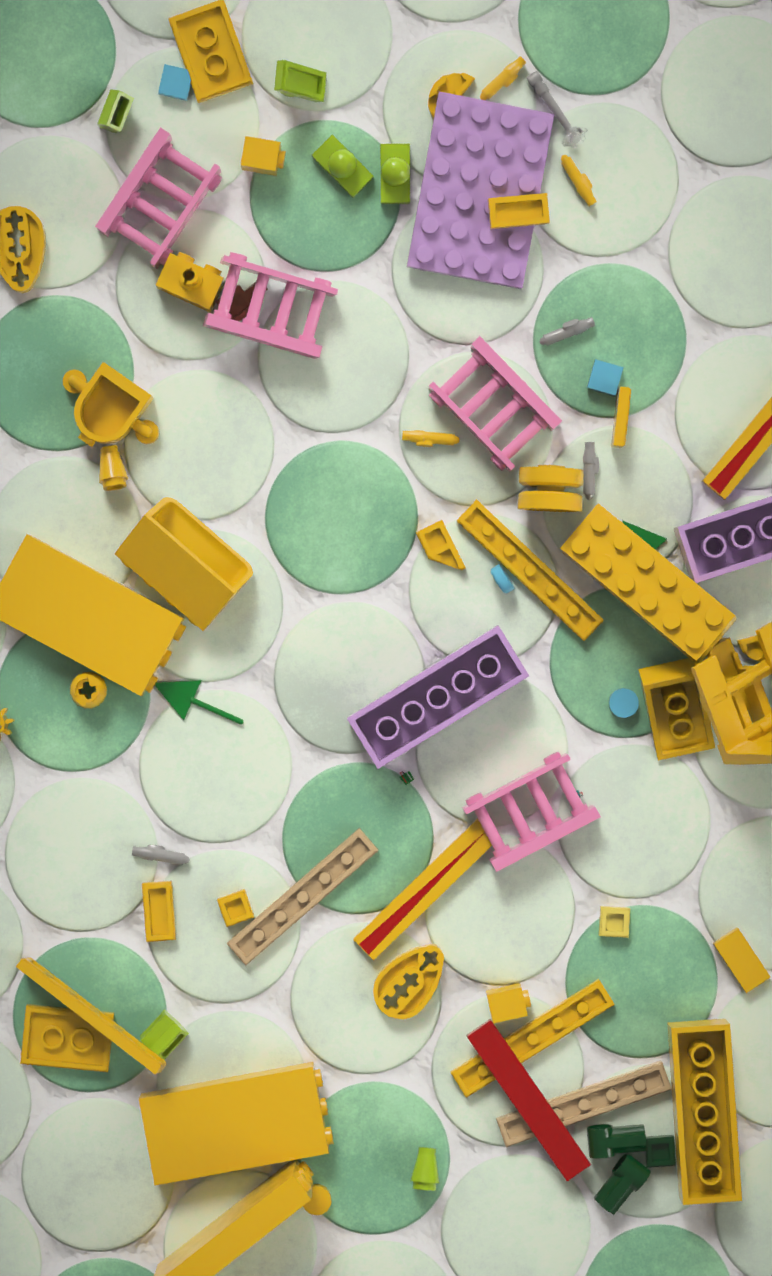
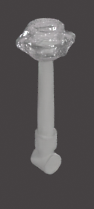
M538 71L526 77L529 84L535 87L537 94L543 98L566 130L562 145L564 147L570 146L573 149L586 140L584 134L588 129L586 127L571 126L549 93L548 87L542 82L543 79Z

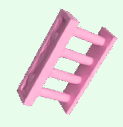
M161 127L95 226L98 231L107 237L111 232H119L154 255L150 264L158 269L160 264L165 265L169 254L174 252L171 250V247L208 191L214 192L222 180V177L219 175L221 173L220 166L214 164L208 172L172 148L173 144L170 143L172 141L170 133ZM160 158L163 160L165 158L169 159L202 181L194 196H191L156 173L157 169L154 167ZM144 182L146 184L150 182L186 206L177 221L140 197L141 194L138 191ZM127 207L131 209L133 207L170 231L161 246L124 222L122 215Z
M230 252L229 256L224 255L221 258L220 264L229 266L218 310H214L213 314L208 313L205 315L203 326L313 359L319 358L322 346L315 344L316 339L314 335L325 295L331 297L337 295L338 289L331 287L332 282L321 278H315L313 282L246 262L247 257L241 254ZM243 270L258 276L247 316L243 318L242 322L231 319L232 314L229 311L240 271ZM269 278L286 283L275 326H271L270 331L259 328L260 323L257 322ZM297 287L314 291L303 334L299 335V338L296 339L287 336L288 331L286 327Z
M479 336L471 344L473 349L472 357L441 388L432 382L428 387L432 391L429 397L440 408L445 405L493 454L490 460L501 471L506 468L510 472L515 467L510 459L541 429L545 430L548 427L553 431L562 420ZM487 364L494 371L491 375L493 378L460 409L448 396L480 365L483 367ZM507 385L515 393L512 396L513 400L480 430L469 417L500 387L504 388ZM528 406L535 414L532 417L533 421L510 444L500 451L489 438L521 407L524 409Z
M559 751L543 759L544 765L485 796H482L480 792L465 800L467 805L462 807L464 813L475 812L495 850L492 852L494 857L490 858L489 861L496 872L601 817L595 806L591 805L588 807L586 803H582L562 765L571 760L568 754L560 755ZM550 770L553 771L573 809L570 811L572 816L563 821L560 817H556L537 780V777ZM525 783L546 821V829L538 834L530 830L510 792ZM499 797L520 835V838H518L520 843L511 848L508 844H504L484 806Z

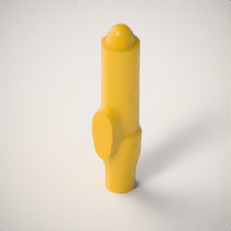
M520 56L514 62L507 65L481 91L480 99L489 100L503 86L508 87L517 79V74L526 64V61Z
M562 155L561 165L576 187V191L589 207L597 201L593 196L591 190L593 187L586 174L580 173L571 157Z
M423 430L403 431L402 440L414 442L416 446L433 447V444L454 446V444L460 442L459 437L455 436V434L425 432Z

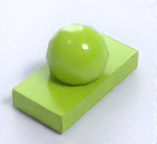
M278 60L274 90L287 97L296 96L313 102H324L327 72L287 60Z
M333 134L312 154L313 159L352 198L374 178L354 154Z
M380 144L381 204H410V144Z

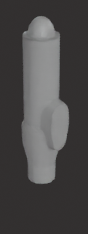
M592 317L584 320H570L565 322L562 328L543 335L540 339V344L548 346L571 336L581 334L587 329L594 327L595 322Z
M585 442L583 454V494H585L587 500H591L593 495H595V474L599 472V458L596 457L595 442Z
M133 846L132 856H138L151 861L156 860L183 865L190 860L185 853L166 851L163 846Z

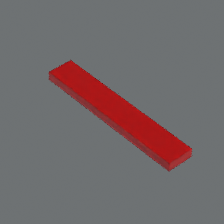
M489 1019L466 1036L566 1181H569L591 1165L590 1161L492 1020Z

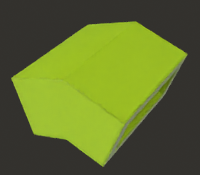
M110 89L97 123L98 126L113 133L121 132L134 97L120 90ZM119 100H122V104L120 106L119 112L113 125L111 124L112 117L114 115Z
M164 1009L140 1035V1041L165 1060L189 1033Z

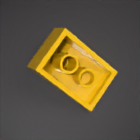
M690 658L638 669L658 760L715 748L711 721L707 711L703 710L699 699L701 694L691 667L695 666L696 663Z

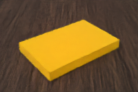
M218 0L168 18L185 68L188 69L191 85L198 103L253 84L224 0Z
M26 1005L20 1064L99 1072L109 1071L112 1041L70 1008ZM101 1011L114 1021V1012Z

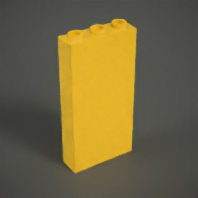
M26 534L0 582V621L139 696H143L145 691L148 693L152 692L158 681V677L154 676L158 667H165L172 655V652L168 650L172 641L176 640L178 642L186 629V626L182 624L185 619L184 617L29 534Z
M314 1062L141 1093L139 1104L154 1185L329 1154V1145L334 1144L331 1126L325 1127L324 1116L328 1115L326 1098H320L318 1087L323 1086L321 1070H315Z
M298 1160L288 1162L157 1265L154 1276H214L311 1200L312 1176L314 1175L311 1168L305 1161L301 1163Z

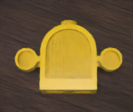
M102 362L88 383L86 376L79 370L73 369L65 373L63 377L64 388L73 394L81 393L75 403L74 418L81 431L78 438L91 447L96 442L102 444L116 443L124 439L132 429L135 431L136 438L143 444H152L158 439V426L150 420H139L154 399L145 390L105 362Z

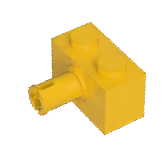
M179 252L177 256L170 253L156 282L157 289L211 313L216 303L215 301L218 299L225 284L224 277L220 276L222 271L208 264L204 268L193 264L195 259L182 252Z

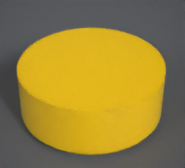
M313 1184L312 1198L303 1207L311 1215H322L331 1206V1194L325 1186Z

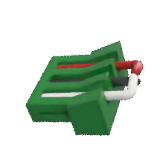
M403 770L400 772V779L405 785L414 780L410 771Z

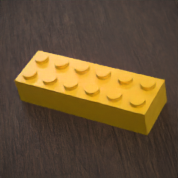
M599 503L560 547L562 553L696 664L706 657L736 621V616Z
M726 1019L668 1022L679 1198L683 1205L742 1201L730 1023Z

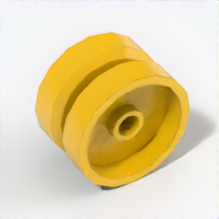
M558 465L520 467L519 483L522 486L537 487V491H523L519 493L517 509L546 512H582L583 497L578 493L564 492L565 488H579L582 486L584 470L565 468V466Z

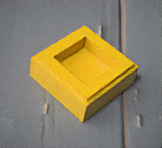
M245 889L217 899L226 927L255 917Z

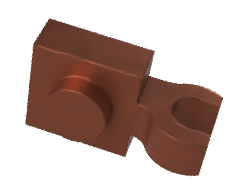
M256 282L245 291L239 284L236 286L229 311L232 314V320L240 321L247 316ZM221 297L215 301L218 306Z

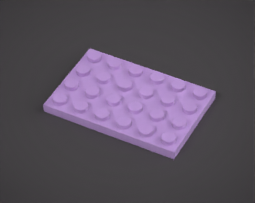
M439 91L407 268L517 289L523 288L534 225L490 229L487 200L488 198L540 194L554 114Z

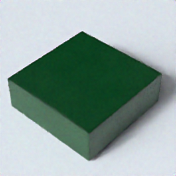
M646 1136V1167L676 1166L674 1136Z

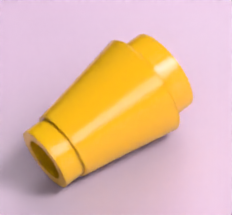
M111 445L100 448L99 483L103 485V490L112 491L125 488L128 476L118 452V447Z

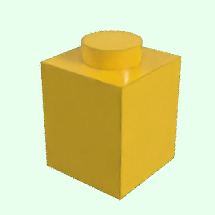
M245 136L241 169L277 176L278 168L283 169L286 151L281 150V142Z
M520 983L486 990L493 1024L528 1016L526 1008L531 1007L528 989L522 991Z

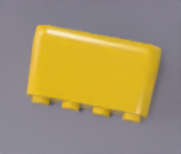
M169 497L163 498L141 518L114 553L125 566L137 573L148 586L153 587L170 605L176 607L193 625L199 627L202 631L213 622L253 575L251 565L181 503Z

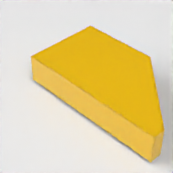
M443 520L416 532L428 559L459 570L466 568Z

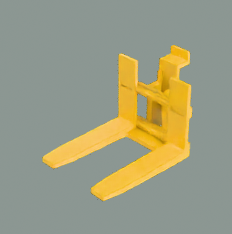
M772 622L755 631L765 656L764 661L754 666H742L738 653L735 652L729 637L721 638L707 654V659L691 667L701 694L700 702L703 710L707 711L719 742L717 747L724 764H772V709L761 682L763 678L770 674L772 675Z

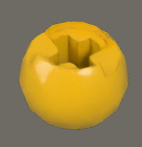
M83 672L72 680L70 695L77 706L84 709H92L104 701L107 695V686L100 675L94 672ZM85 682H89L90 686H95L96 692L91 694V699L88 698L87 694L81 693V688L86 686Z

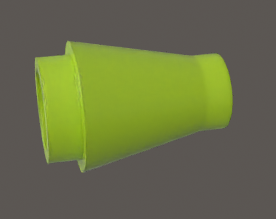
M418 1148V1155L410 1180L413 1181V1189L436 1191V1183H439L436 1148Z

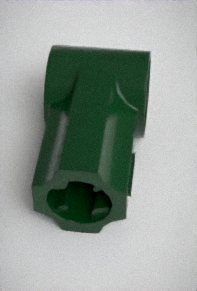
M596 1124L587 1127L590 1158L604 1159L613 1157L617 1153L646 1151V1134L643 1124L616 1127L610 1124Z
M625 1153L613 1167L612 1175L594 1196V1200L606 1211L614 1215L633 1191H638L650 1176L651 1170L629 1153Z

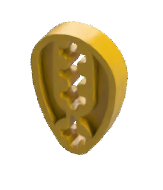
M10 206L0 210V274L14 291L26 293L33 288L44 262L46 248L45 229L41 220L31 210L21 206ZM13 213H17L19 218H23L22 222H18L19 231L24 233V236L19 238V243L22 247H26V251L21 252V257H17L15 253L10 252L16 246L14 239L9 238V234L14 233V227L11 223H7L8 219H12ZM19 264H21L23 274L29 276V280L24 281V286L22 287L13 281L19 275Z
M435 944L412 948L390 961L378 973L374 982L373 994L377 1006L384 1014L395 1019H407L417 1015L425 1007L435 992L442 974L444 955L441 948ZM426 951L430 954L433 951L437 952L436 959L438 962L436 964L430 962L423 969H420L426 959L423 954ZM406 973L409 975L416 973L418 984L416 986L413 984L408 985L406 988L408 995L406 997L399 995L396 1000L398 1006L396 1008L392 1005L389 1008L385 1007L386 999L384 997L386 995L394 996L396 993L394 986L396 984L402 986L406 982L404 975Z

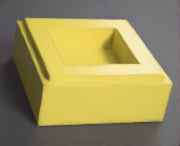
M600 906L598 935L629 938L630 908Z

